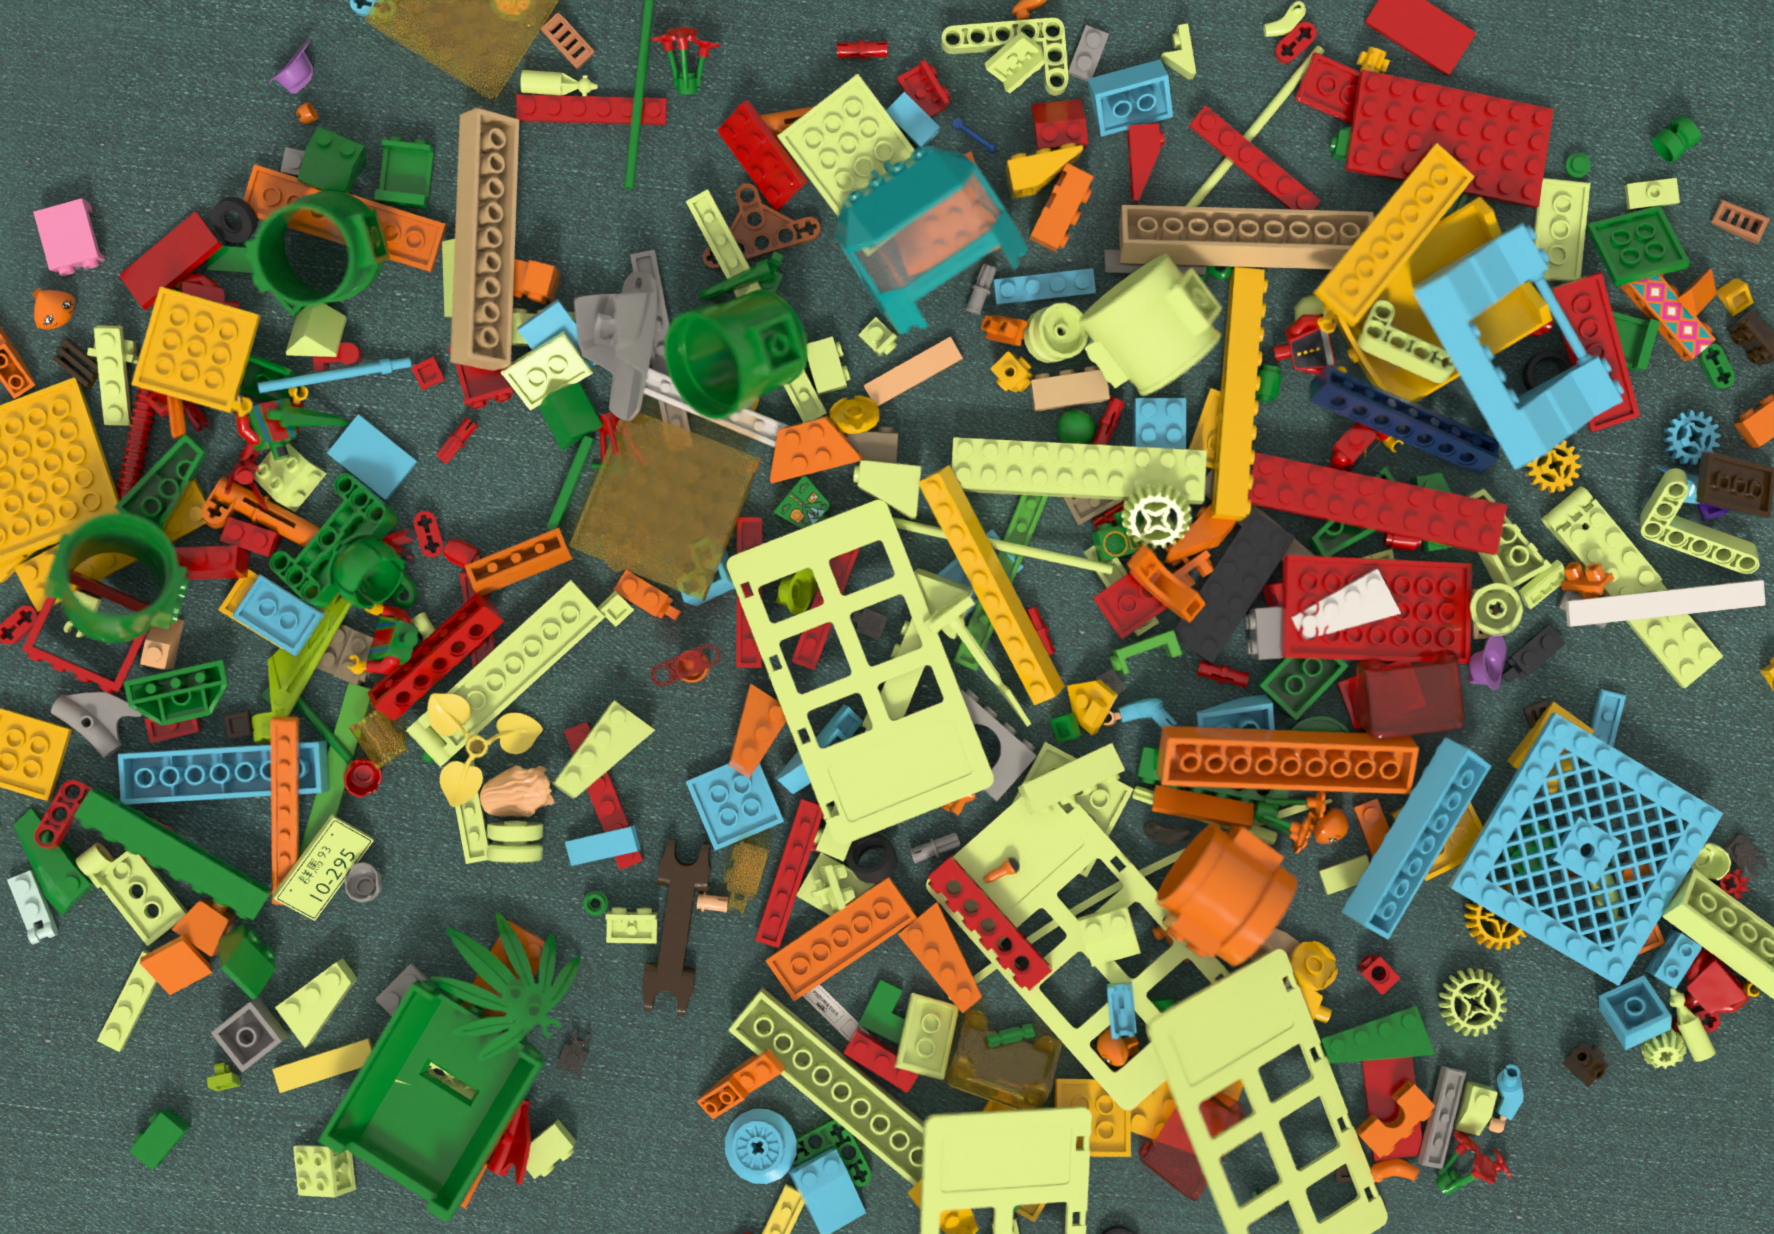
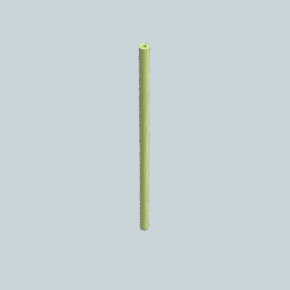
M1318 45L1314 48L1243 137L1249 142L1254 139L1302 80L1312 54L1317 52L1322 55L1325 52L1323 48ZM1225 157L1185 207H1198L1233 163Z
M892 517L898 529L947 539L941 527ZM988 538L995 550L1112 574L1113 564Z

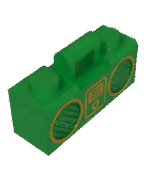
M1138 510L1135 517L1139 524L1142 525L1144 519H1142L1140 510ZM1122 511L1114 513L1116 527H1113L1112 523L1097 526L1098 531L1091 533L1099 562L1138 552L1142 547V540L1135 543L1133 541L1134 535H1127V528L1123 527L1124 518L1122 517ZM1148 543L1146 547L1150 549L1152 544Z

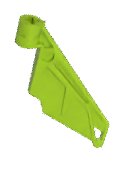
M339 593L333 598L331 604L325 608L312 606L325 616L297 657L280 648L268 659L272 712L261 713L252 717L253 737L256 744H271V718L273 716H289L350 609L351 604L342 597L340 598Z

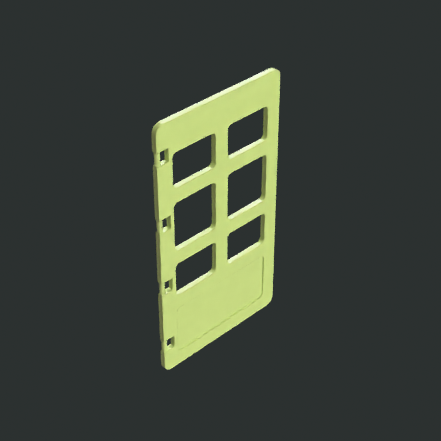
M872 501L729 558L727 569L828 828L836 843H849L989 788L993 784L994 776L938 633L933 634L923 622L931 615L889 508L884 501ZM882 541L893 567L894 577L850 595H841L829 566V560L872 542ZM803 569H812L824 599L823 605L778 623H771L759 595V587ZM749 581L754 595L746 598L741 584ZM903 595L922 641V647L871 667L867 663L850 615L855 611L893 596ZM831 622L835 627L852 673L850 676L805 694H799L781 651L780 641L824 623ZM777 654L782 669L774 671L769 657ZM930 665L942 692L943 701L901 719L890 720L878 691V685L917 668ZM860 693L873 728L870 731L832 746L820 748L809 723L807 713L810 710L848 695ZM806 727L811 742L803 744L798 730ZM835 801L839 815L831 818L826 804Z
M1021 796L953 857L1016 927H1019L1039 908H1043L1065 931L1066 938L1044 957L1052 966V972L1030 991L1026 987L1020 988L1012 978L1014 973L1009 968L1003 969L995 959L997 954L992 949L986 950L978 940L981 938L975 930L969 931L962 923L963 916L958 911L954 913L945 903L946 897L941 892L937 894L928 884L930 882L929 878L926 883L927 890L1120 1108L1132 1110L1167 1080L1152 1042L1148 1043L1119 1070L1112 1071L1090 1046V1042L1110 1025L1109 1003L1107 1002L1080 1027L1075 1028L1044 995L1039 987L1077 952H1083L1089 958L1078 919L1058 898L1057 893L1094 859H1101L1123 884L1122 889L1096 912L1124 904L1128 908L1134 902H1139L1166 931L1167 927L1162 924V919L1169 914L1168 910L1156 904L1155 900L1158 892L1076 800L1069 802L1073 809L1068 814L1057 802L1051 805L1052 811L1039 816L1038 812L1030 814ZM1115 856L1126 866L1120 872L1110 862ZM1013 857L1018 860L1020 869L1015 875H1005L993 882H985L983 877L1002 866L1007 858ZM951 880L947 884L948 889L953 893L959 892L962 888L957 880ZM968 899L964 902V906L968 911L978 909V903L974 899ZM985 918L981 921V925L985 930H992L995 927V922L991 918ZM1002 937V938H1000V939L998 940V944H999V946H1000L1001 948H1003V947L1001 946V942H1002L1006 937ZM1171 937L1173 945L1135 978H1130L1115 960L1096 966L1111 984L1132 982L1134 1009L1147 1025L1152 1018L1161 1014L1147 998V992L1184 959H1190L1212 984L1217 982L1215 978L1220 973L1224 977L1230 973L1215 956L1211 958L1205 955L1202 958L1185 947L1188 942L1184 940L1182 943Z
M1272 949L1149 1021L1147 1032L1228 1234H1248L1247 1226L1287 1200L1291 1205L1300 1228L1299 1234H1371L1385 1225L1388 1218L1387 1211L1376 1189L1365 1154L1354 1126L1350 1122L1344 1100L1328 1059L1324 1055L1320 1044L1321 1041L1284 950ZM1286 976L1291 985V988L1286 990L1282 980ZM1299 1044L1311 1077L1270 1102L1258 1069L1263 1064ZM1315 1047L1319 1057L1316 1060H1313L1310 1049ZM1241 1079L1252 1106V1114L1215 1137L1210 1138L1198 1108L1199 1103ZM1320 1096L1335 1134L1337 1145L1297 1170L1280 1129L1279 1121ZM1340 1117L1343 1118L1346 1126L1343 1130L1340 1129L1337 1121ZM1262 1132L1278 1172L1279 1182L1238 1207L1220 1164V1157L1257 1133ZM1346 1163L1357 1191V1197L1317 1222L1307 1198L1306 1189ZM1368 1186L1373 1196L1369 1200L1364 1191Z
M1084 1106L929 1116L924 1123L920 1234H939L940 1213L943 1210L994 1207L993 1234H1012L1013 1208L1016 1205L1066 1202L1065 1234H1086L1091 1112ZM1083 1136L1082 1149H1076V1137ZM1080 1211L1079 1223L1072 1224L1073 1212Z

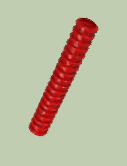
M137 387L139 393L135 394V397L138 398L137 401H134L135 409H132L134 416H131V420L133 422L129 424L131 432L128 431L127 433L130 437L126 439L128 446L124 448L126 451V455L123 454L125 461L121 462L123 470L119 472L122 474L121 478H118L120 485L116 487L119 489L117 493L119 499H122L139 482V479L143 477L141 470H144V466L142 464L146 462L144 454L147 455L148 453L145 449L149 447L147 440L151 438L149 436V432H152L150 425L154 424L152 416H155V413H153L154 409L144 400L152 391Z

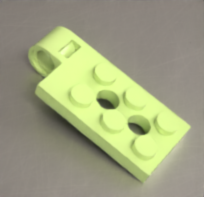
M95 843L76 858L78 867L90 878L97 888L101 887L147 946L154 943L173 928L188 913L155 869L146 862L147 859L140 854L133 855L126 851L115 860L102 844ZM135 884L141 885L144 890L141 898H137L132 894V887ZM150 904L158 906L159 914L157 917H151L148 914L147 908Z

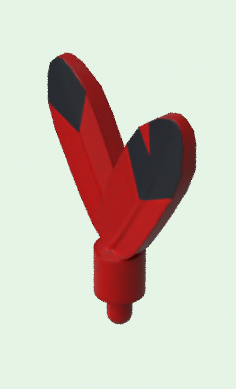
M405 529L382 539V542L392 546L401 558L406 560L405 566H413L415 564L412 555L399 546L417 538L415 529Z

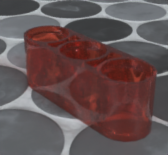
M712 643L701 645L654 666L650 673L651 680L657 686L670 685L719 663L722 656L721 650ZM708 647L716 651V658L712 662H707L703 658V651ZM685 657L691 659L693 663V668L689 672L682 671L679 665L680 661ZM665 668L669 671V679L666 682H661L657 679L656 673L658 669Z

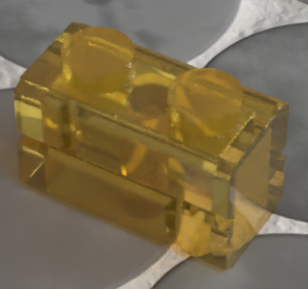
M378 710L371 712L349 727L376 769L388 764L408 750L405 746L404 737L392 727L391 719Z

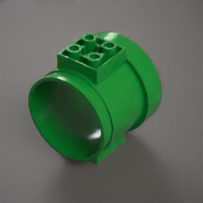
M322 191L309 194L297 199L289 206L278 209L263 222L256 239L245 242V255L247 260L251 262L254 271L252 273L253 282L259 288V291L270 290L280 299L299 306H315L326 302L343 301L364 292L377 280L385 261L390 259L385 234L376 209L371 210L358 198L339 191ZM301 208L318 211L330 218L340 228L348 244L350 256L349 269L342 285L334 293L320 292L310 288L300 280L289 264L285 251L286 228L290 219Z
M763 289L749 292L717 306L705 305L681 314L670 324L665 337L666 365L677 392L695 412L710 419L729 417L751 406L756 398L794 382L803 373L808 356L805 331L794 309L778 294Z
M107 513L83 522L70 535L62 532L46 579L45 596L62 600L67 618L84 635L102 642L121 643L142 636L153 626L169 630L171 622L176 624L182 601L178 599H184L190 578L185 577L187 568L177 566V558L171 542L156 525L132 514ZM102 553H122L140 560L149 567L158 581L161 595L156 602L140 613L128 616H111L94 611L84 605L73 592L69 577L79 564L92 556Z

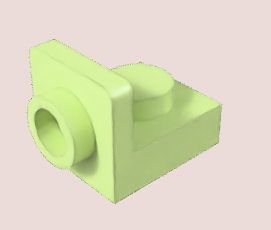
M877 317L858 335L879 357L883 353L888 355L897 346L895 343L897 336Z

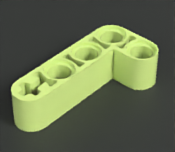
M1385 300L1377 301L1366 317L1357 339L1358 346L1365 352L1436 383L1445 382L1456 367L1448 352L1391 327L1390 324L1395 314L1394 306Z

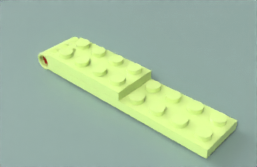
M1578 487L1542 518L1544 525L1553 533L1576 562H1580L1583 571H1585L1584 569L1589 564L1601 563L1605 573H1613L1614 580L1606 583L1603 590L1604 596L1668 590L1661 582L1663 579L1598 501L1593 499L1584 487ZM1688 614L1626 620L1681 688L1689 686L1723 657Z
M572 580L446 693L459 695L468 702L471 715L469 721L463 724L462 727L470 736L478 734L605 618ZM428 711L406 730L440 767L466 745L467 741L459 729L452 736L448 737L437 733L429 721Z

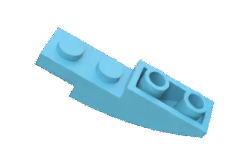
M843 704L816 737L818 746L826 748L849 739L864 721L848 706ZM799 751L775 778L792 794L811 783Z

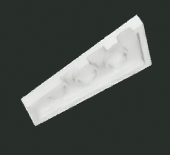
M1373 569L1352 581L1349 585L1342 587L1336 593H1332L1319 601L1320 608L1316 616H1312L1317 610V605L1314 604L1304 610L1308 616L1299 613L1292 617V620L1298 631L1301 626L1304 627L1303 637L1310 639L1315 637L1316 627H1318L1319 636H1321L1327 625L1329 628L1326 634L1401 613L1379 570Z

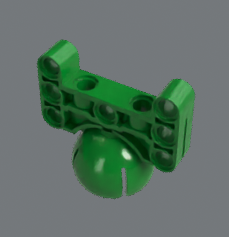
M343 473L334 481V490L344 499L340 506L297 557L285 551H277L271 556L269 564L272 571L304 601L318 608L329 606L333 598L339 593L352 606L370 609L373 607V604H381L396 591L403 579V569L405 566L401 556L392 546L382 542V539L397 524L398 517L396 512L368 486L350 474Z

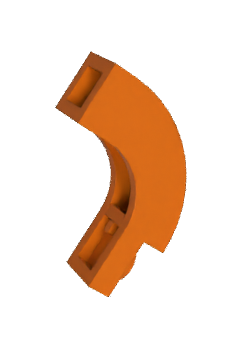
M1143 545L1127 564L1131 569L1130 573L1147 591L1190 623L1205 606L1206 603L1198 592L1172 575L1160 563L1151 549Z

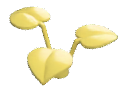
M432 694L428 702V717L432 727L437 733L446 737L452 736L459 729L467 739L466 749L470 754L465 765L462 762L453 761L444 766L440 773V785L450 806L455 807L467 802L479 791L483 782L482 771L478 767L469 765L475 757H481L486 753L487 745L500 738V745L506 752L510 754L523 753L533 745L536 738L543 731L542 726L525 714L508 713L500 717L496 723L499 734H495L488 740H485L480 735L470 736L462 727L463 724L469 721L471 715L468 702L463 697L455 694Z

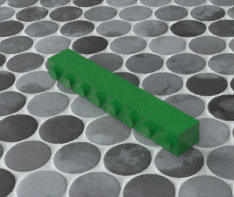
M98 787L89 791L74 815L80 819L79 823L84 827L99 830L102 832V837L108 841H118L124 845V849L133 855H142L147 858L146 862L151 866L166 869L169 871V876L175 880H184L190 883V887L200 894H209L214 897L213 901L223 907L229 906L236 910L235 914L245 920L249 918L254 920L273 891L271 888Z

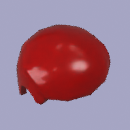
M368 758L355 759L347 765L343 773L344 786L351 795L364 798L367 794L376 792L382 781V770L374 760Z

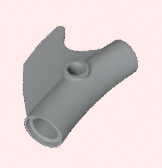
M88 692L67 696L62 694L55 701L51 709V714L57 716L78 731L94 746L104 759L117 752L123 746L118 732L120 718L123 716L141 717L143 715L130 708L126 700L109 692Z

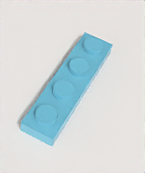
M1093 268L994 279L996 306L1096 294Z

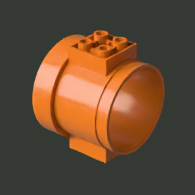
M1213 823L1203 829L1178 857L1163 880L1155 902L1160 907L1168 910L1169 914L1162 922L1167 927L1165 931L1167 934L1182 943L1184 940L1188 942L1185 947L1202 958L1205 955L1213 958L1217 954L1227 963L1235 966L1254 953L1278 924L1294 896L1297 878L1279 865L1284 859L1283 856L1244 827L1232 825L1227 832H1224L1218 825Z

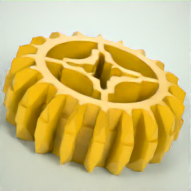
M1508 883L1505 884L1504 887L1502 885L1499 886L1500 888L1511 893L1510 886ZM1526 896V897L1519 898V899H1521V900H1523L1524 902H1526L1527 896ZM1476 902L1465 904V907L1471 909L1470 912L1463 914L1465 918L1471 919L1465 923V927L1472 928L1469 935L1472 937L1477 936L1476 942L1479 944L1485 942L1486 948L1490 949L1494 944L1496 950H1501L1503 943L1505 948L1510 949V941L1518 945L1520 944L1519 935L1524 938L1527 937V934L1515 925L1509 931L1502 934L1509 923L1507 920L1498 918V921L1490 917L1494 916L1495 913L1488 909L1482 910L1483 906ZM1480 920H1486L1491 923L1493 935H1489L1484 931Z

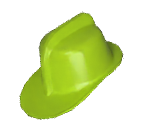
M806 568L796 572V574L785 576L779 583L776 602L789 608L794 616L806 612L819 586L812 569Z

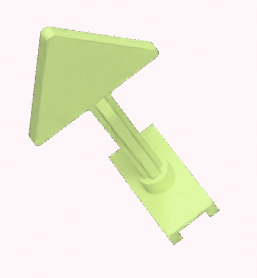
M963 592L923 622L933 634L947 624L953 632L956 631L989 679L993 681L1028 727L1031 722L1011 691L1002 683L999 673L964 626L965 622L960 614L975 603L969 595Z

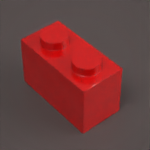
M228 517L220 541L233 546L237 545L242 549L271 558L278 551L283 536Z

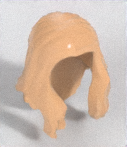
M516 765L488 780L480 792V801L483 809L488 814L497 817H531L539 807L554 804V799L550 795L552 792L549 788L550 782L544 774L547 769L542 766L523 769L521 766Z

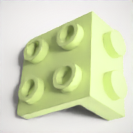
M288 443L286 448L289 457L275 461L270 451L259 464V470H254V480L277 502L296 512L325 477L326 473L305 459Z

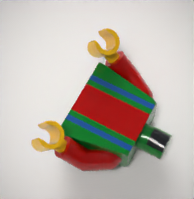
M300 386L299 394H297V387L289 388V395L293 397L291 401L289 398L252 406L250 399L242 397L241 406L239 401L234 400L231 403V407L238 411L236 414L238 434L249 444L253 445L257 451L270 448L275 461L289 457L286 444L296 438L299 426L281 427L279 420L267 419L266 412L267 409L278 410L279 404L302 408L303 403L301 400L306 399L308 396V389L304 386Z
M383 603L374 604L372 609H365V611L376 616L382 613V616H380L367 662H363L356 655L349 657L352 662L356 663L354 666H347L354 674H361L364 670L368 673L379 674L393 672L399 665L409 661L413 647L418 641V627L412 625V620L406 611L390 605L383 606Z

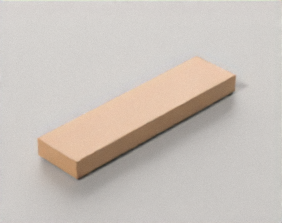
M949 337L863 386L870 399L880 406L963 358L952 338Z

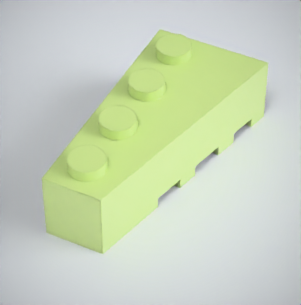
M1485 489L1466 495L1467 497L1495 502ZM1506 516L1498 554L1496 556L1478 552L1494 583H1501L1514 588L1552 567L1547 559L1544 560L1537 552L1538 549L1532 542L1529 543L1520 533L1521 530L1518 526L1513 524Z
M616 701L611 702L552 784L571 798H576L655 730Z

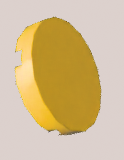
M854 396V399L850 400L843 398L834 403L830 409V420L835 424L836 429L848 434L862 433L876 426L880 417L877 403L864 396Z
M1302 942L1292 950L1289 956L1294 978L1302 987L1318 991L1325 989L1335 981L1338 974L1335 956L1328 947L1320 942Z

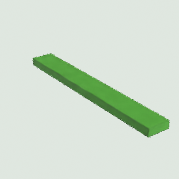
M1021 495L1003 541L1028 546L1048 496ZM999 550L997 557L1007 576L1011 572L1009 580L1012 584L1023 555L1008 552L1009 555L1017 558L1014 564L1004 551ZM978 600L967 630L981 650L985 652L994 627L980 600ZM961 641L953 662L977 671L979 663L964 642Z
M348 683L334 735L355 757L371 703L367 693L371 688ZM331 745L327 755L329 791L316 793L299 852V858L331 814L338 817L346 787L344 786L343 773L348 764Z

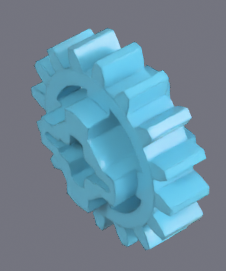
M1693 410L1686 412V415L1679 413L1677 414L1678 420H1669L1672 427L1664 429L1669 434V437L1664 438L1663 442H1669L1670 445L1665 450L1674 452L1671 457L1672 459L1681 457L1680 464H1686L1689 461L1690 465H1696L1698 461H1701V452L1714 453L1712 448L1720 446V444L1715 442V439L1721 437V434L1714 432L1719 427L1718 424L1711 425L1712 417L1703 418L1704 412L1702 411L1695 414ZM1694 422L1700 424L1702 428L1695 426ZM1693 434L1695 438L1690 442L1689 437ZM1681 448L1688 449L1692 454L1684 452Z

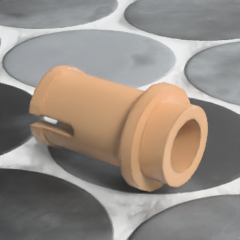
M706 892L698 894L697 909H701V912H704L705 909L726 913L727 896L706 895Z

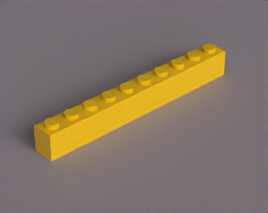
M1234 267L1229 279L1211 518L1241 521L1246 517V514L1249 515L1251 509V500L1247 499L1248 490H1251L1253 484V475L1249 474L1250 465H1253L1255 451L1251 450L1252 440L1256 438L1257 426L1253 425L1254 415L1256 416L1259 406L1258 400H1255V393L1260 387V376H1257V366H1261L1262 351H1259V342H1262L1264 337L1261 317L1264 318L1266 312V303L1262 301L1263 293H1266L1268 279L1264 278L1265 270Z
M950 465L928 475L918 484L1033 704L1037 705L1056 697L1065 686Z

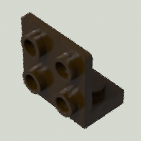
M1753 308L1748 309L1727 328V331L1730 333V339L1736 345H1741L1747 352L1746 357L1753 364L1762 366L1774 362V332Z

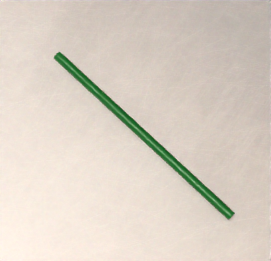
M644 0L624 181V189L634 190L654 0Z

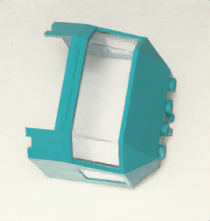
M927 145L926 147L922 146L915 149L911 153V157L904 161H898L893 165L886 161L883 163L886 171L885 174L880 175L875 169L871 171L872 179L869 180L868 185L861 190L856 189L847 195V199L841 205L834 238L880 313L900 334L909 332L912 326L918 325L920 329L928 327L914 303L916 300L999 245L1014 270L1019 265L1017 258L1025 256L1028 251L1012 219L976 164L960 152Z

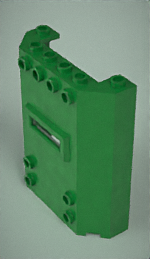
M418 980L409 987L318 1142L339 1155L346 1150L428 1201L429 1204L425 1210L448 1223L455 1216L547 1062V1059L543 1056L542 1052L526 1040L527 1036H525L507 1051L488 1060L477 1062L476 1059L481 1051L493 1039L509 1031V1029L481 1036L453 1035L452 1031L462 1025L490 1017L484 1014V1009L475 1004L469 1005L462 999L434 986L426 980ZM430 1063H433L476 1090L472 1099H468L427 1073L426 1071ZM395 1079L405 1082L407 1084L395 1082Z

